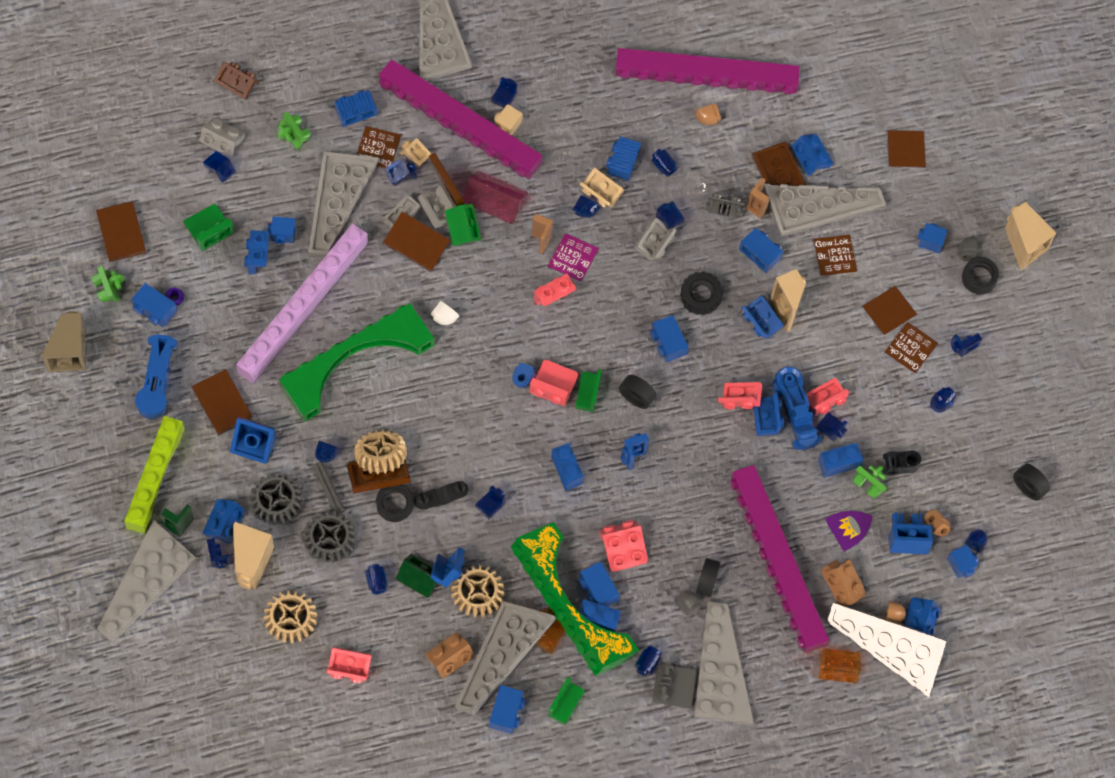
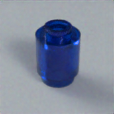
M658 149L652 154L651 162L662 175L669 177L678 169L677 163L666 149Z
M379 564L368 566L365 575L372 595L387 592L388 583L384 567Z
M648 646L642 651L634 665L637 668L636 672L644 677L647 675L651 676L661 660L660 656L662 653L655 647Z

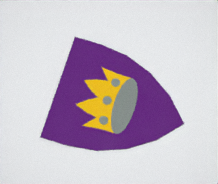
M842 511L825 518V521L844 552L860 543L866 536L873 516L858 511Z

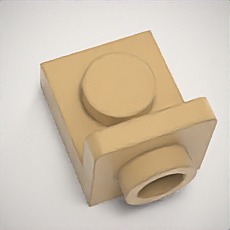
M417 138L406 140L401 145L403 149L399 152L400 155L405 154L416 167H419L431 155Z

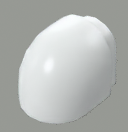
M442 301L431 313V316L434 317L433 320L441 325L452 324L459 318V315Z

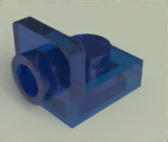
M501 77L500 85L492 96L491 102L502 108H505L507 104L510 105L518 92V84L510 78Z
M215 151L203 161L204 166L215 173L221 182H225L236 172L230 159L218 151Z
M401 158L385 168L388 178L394 186L409 177L417 178L415 173L417 170L416 166L412 161H408L405 158Z
M673 201L660 205L656 212V218L661 219L668 230L683 223L685 219Z
M977 333L974 336H967L962 341L955 334L950 342L951 348L960 357H963L980 347L982 337Z
M828 412L819 422L816 429L835 442L838 437L841 439L848 431L846 429L848 422L844 420L842 423Z
M492 485L489 488V492L475 504V507L489 520L505 505L506 495L500 488L496 489Z
M214 538L207 539L212 568L221 569L231 564L230 554L222 555L220 544H215Z

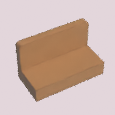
M763 177L750 192L746 208L760 219L766 214L770 198L762 193L765 183Z
M535 214L532 222V236L540 239L539 253L544 254L552 237L553 220Z

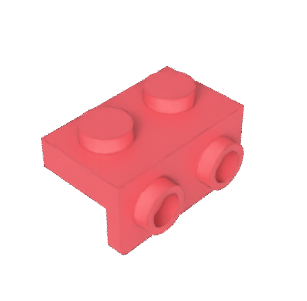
M565 274L534 290V301L537 306L542 304L545 307L574 292L576 287L568 274Z
M835 377L806 393L810 404L809 408L814 416L820 413L821 415L826 414L834 405L840 406L845 403L849 391L848 389L844 390Z
M760 382L725 383L723 398H718V402L726 409H735V407L752 409V407H760L762 384Z
M332 647L329 667L326 673L331 674L332 678L342 679L343 677L351 678L350 681L362 683V680L366 681L368 678L372 654Z

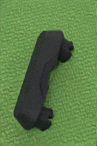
M458 481L418 494L414 499V504L421 510L439 507L465 497L468 494V486L466 483Z

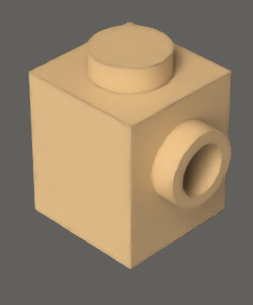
M507 104L502 112L499 111L494 118L495 125L508 134L513 135L522 123L523 113Z

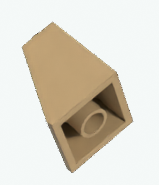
M1026 202L1020 206L1017 204L1011 209V215L1007 218L1008 222L1005 226L1007 236L1021 270L1047 251L1056 235V232Z
M234 522V557L237 582L242 588L248 590L253 588L256 590L274 549L272 535Z

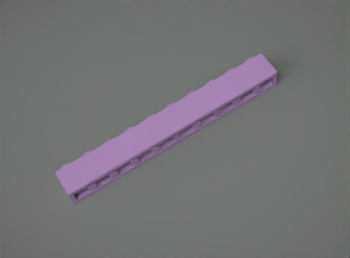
M354 224L347 229L236 364L238 374L251 383L257 380L368 244V234Z

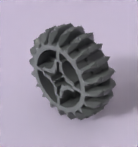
M269 473L268 479L261 477L262 483L255 482L256 488L251 489L253 495L249 496L250 501H252L250 506L255 508L253 513L255 515L259 514L258 518L260 520L265 518L267 524L270 520H273V524L276 525L277 520L284 524L285 518L289 521L292 520L291 514L297 516L296 509H301V504L299 503L303 502V498L300 496L302 491L298 489L299 484L293 483L294 479L292 477L287 480L286 474L280 478L279 473H276L275 477H272ZM284 488L291 493L292 500L283 495ZM279 495V500L277 499V501H274L273 503V498L278 497ZM261 498L269 503V509L262 506L260 503ZM281 507H284V508H285V509H283V510L277 511L278 508H281Z
M328 510L326 511V516H323L322 513L318 514V519L313 516V523L307 522L309 529H304L306 536L303 537V541L307 542L305 548L310 549L309 554H315L316 560L322 557V562L324 563L327 558L330 559V563L334 562V558L341 561V555L347 558V551L352 552L353 547L351 545L356 544V540L353 539L356 537V532L353 531L355 526L350 525L351 520L349 518L344 520V514L338 517L336 511H334L333 515H330ZM333 524L335 526L327 527L326 525ZM319 529L322 536L315 543L314 535ZM344 530L346 538L341 545L338 537ZM330 546V547H333L334 549L327 550V549H324V548Z

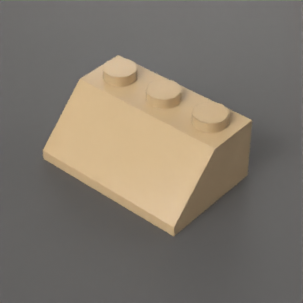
M797 269L776 277L770 302L778 317L784 323V328L787 332L791 330L806 285L804 276L799 274Z

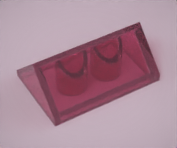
M477 171L469 179L463 201L465 204H473V207L513 224L528 196V192L481 171Z

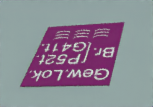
M565 233L548 267L563 274H568L569 277L581 282L599 248Z

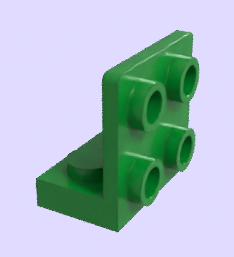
M212 204L183 220L184 225L201 251L234 234L233 223L229 218L225 219L216 204Z

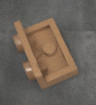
M850 559L844 560L835 568L823 572L837 603L845 606L852 605L867 594Z
M456 632L425 653V656L437 669L440 677L444 679L473 659L474 653L469 643Z

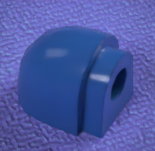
M519 363V366H516L513 373V383L519 388H528L532 379L536 376L534 373L535 368Z

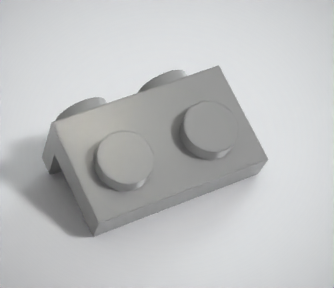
M213 117L202 127L199 141L231 157L234 154L235 147L244 140L245 133Z
M441 184L436 191L420 194L418 200L434 228L447 226L445 210L456 207L445 186Z
M655 217L651 220L634 248L649 261L660 259L666 252L664 250L666 246L675 239L674 234L677 229H669Z

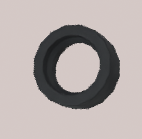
M985 257L970 259L962 273V282L965 288L975 294L990 292L995 287L999 278V269L996 264ZM974 267L985 268L991 275L990 282L987 284L975 283L970 278V270Z
M632 374L627 375L619 386L621 395L638 408L647 409L657 396L656 391L648 382Z
M1026 463L1013 474L1017 487L1032 500L1038 501L1050 491V484L1047 478L1039 469L1031 464Z
M403 484L381 488L376 497L377 511L386 521L401 522L406 519L413 509V497L410 490ZM390 493H400L406 499L405 508L397 513L388 512L383 506L385 496Z
M709 558L705 559L696 594L711 597L721 562Z

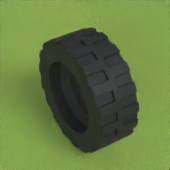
M704 271L690 274L684 280L680 293L681 302L684 304L685 309L687 308L689 312H693L695 315H705L715 311L720 305L723 295L721 282L718 281L716 276ZM698 285H704L709 288L711 296L706 301H697L692 295L693 289Z

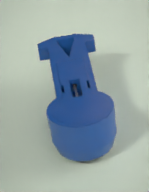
M157 334L148 337V345H152L144 387L137 393L135 404L139 414L149 420H156L166 412V391L169 381L167 372L171 371L170 358L173 356V348H177L178 344L177 340L169 335Z
M784 367L775 374L772 387L774 393H777V396L783 400L796 440L792 442L793 448L802 451L815 448L821 443L822 439L820 435H817V429L813 427V413H809L808 410L810 404L803 389L804 380L802 374L794 367Z

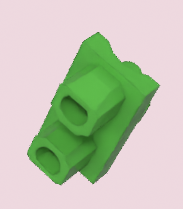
M289 112L283 113V119L278 126L280 131L277 134L280 140L286 139L287 142L291 141L295 149H299L303 142L309 140L311 133L307 128L299 129L302 122L298 114L291 116Z
M104 266L98 267V273L91 278L96 287L103 285L105 288L97 292L99 300L103 303L110 300L120 301L118 290L122 288L121 284L125 281L122 274L117 275L116 271L105 270Z
M871 465L868 469L873 472L872 475L859 466L852 480L861 488L867 480L870 481L872 485L866 493L874 499L882 492L885 493L888 490L886 486L876 479L879 477L884 481L887 477L882 473L884 469L882 465L878 468Z

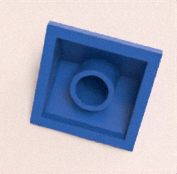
M238 417L230 453L266 464L276 441L275 428Z

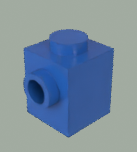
M273 216L272 223H268L271 241L278 244L294 243L296 231L295 218Z
M926 223L924 229L920 228L917 239L920 242L918 247L940 253L947 229L941 228L937 224Z
M968 545L950 552L947 557L957 578L963 576L968 578L975 574L978 558L975 553L971 552Z

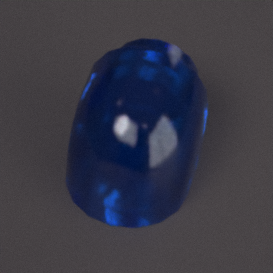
M581 195L572 210L579 217L590 218L596 215L600 210V206Z
M942 387L930 400L932 410L942 413L953 406L956 399L955 392L950 387Z
M319 440L315 449V457L320 462H331L336 458L340 448Z
M974 529L967 537L965 544L970 549L982 553L987 544L988 535L982 529Z

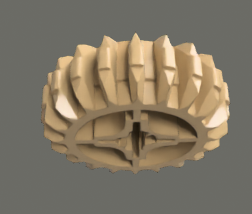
M384 429L381 432L377 430L374 433L368 432L367 436L362 435V439L357 440V445H355L354 449L355 460L359 467H362L363 471L368 470L370 474L376 472L377 475L380 472L386 474L389 470L393 472L394 468H400V464H404L407 455V446L403 437L399 436L398 433H393L392 430L385 432Z
M481 564L478 569H475V566L472 565L471 571L464 568V574H461L459 579L453 580L455 585L451 586V591L454 592L452 599H456L454 601L455 606L460 605V612L466 609L467 616L473 612V617L475 618L477 613H481V616L485 617V611L491 615L492 608L497 610L498 604H501L503 601L501 597L504 596L505 592L502 590L504 584L500 583L501 577H495L496 571L489 573V566L482 570ZM481 578L482 580L477 582L472 579ZM489 583L494 589L492 598L488 596L489 593L486 591ZM464 584L470 591L467 599L464 598L461 592ZM474 589H477V591L481 589V593H474ZM475 601H482V602H483V604H473V603H474Z
M290 590L287 591L285 596L283 592H280V598L278 599L276 596H273L274 603L268 602L269 608L264 609L266 616L263 619L267 622L265 627L270 629V635L275 634L276 640L282 637L283 643H286L287 638L290 639L292 644L294 643V638L301 642V636L303 635L308 638L309 634L307 631L313 632L314 628L312 625L317 624V620L314 619L318 617L317 612L314 611L316 606L311 605L312 599H306V594L303 593L299 597L297 590L294 592V595H291ZM286 604H297V605L294 606V607H288ZM280 609L283 615L276 624L274 617L277 610ZM305 610L307 613V618L302 625L298 618L302 615V612ZM287 614L290 615V616H293V615H294V619H292V618H290V617L287 618ZM289 626L295 628L294 630H285Z

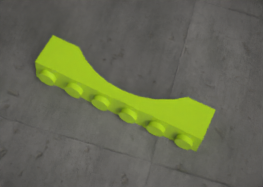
M167 416L163 417L124 521L128 530L146 534L161 482L185 430L183 421Z

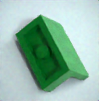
M463 204L445 210L453 246L481 241L473 204Z
M598 369L597 374L582 371L575 409L594 412L602 369Z
M567 677L548 710V717L564 726L585 692L584 689L571 683L572 678Z

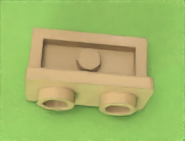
M596 168L591 171L584 183L581 182L579 184L583 187L582 192L589 197L594 195L598 198L596 202L603 207H613L625 190Z

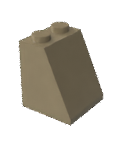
M69 311L66 314H61L42 354L47 372L86 370V328L81 313Z

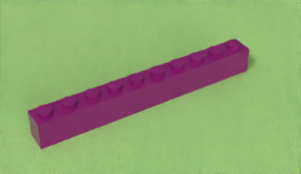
M618 48L615 76L638 78L639 80L651 79L658 82L671 81L677 84L692 83L693 85L723 86L731 89L743 88L750 91L764 90L769 93L783 92L784 94H796L799 85L800 66Z
M393 59L380 72L379 84L383 89L390 90L401 100H406L414 109H420L428 118H434L441 126L451 129L458 137L465 138L475 148L484 150L489 157L498 159L503 166L515 170L519 176L530 179L542 164V155Z
M751 465L732 472L731 479L729 480L730 486L733 491L736 490L738 505L740 508L743 507L745 511L744 518L747 525H751L753 530L751 532L752 538L755 543L758 542L760 557L762 560L765 559L767 563V573L770 578L773 577L775 592L781 596L783 611L788 613L790 617L789 625L798 636L796 641L799 648H803L804 653H808L827 646L829 638L755 466Z

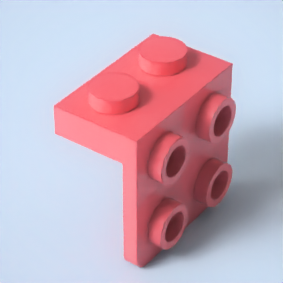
M544 360L536 378H533L530 383L529 393L565 407L578 378V373L554 362Z
M625 520L621 525L615 526L610 524L598 530L600 538L605 545L611 571L615 572L648 562L641 525L637 521Z

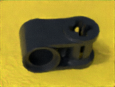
M914 450L883 454V459L886 462L885 474L889 476L914 473L918 470L921 463V455ZM913 459L916 464H909L907 460Z

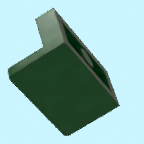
M188 504L179 516L166 508L161 513L164 527L179 537L182 536L194 519L191 506Z
M412 553L403 560L396 575V580L426 598L431 596L437 584L430 577L433 566Z

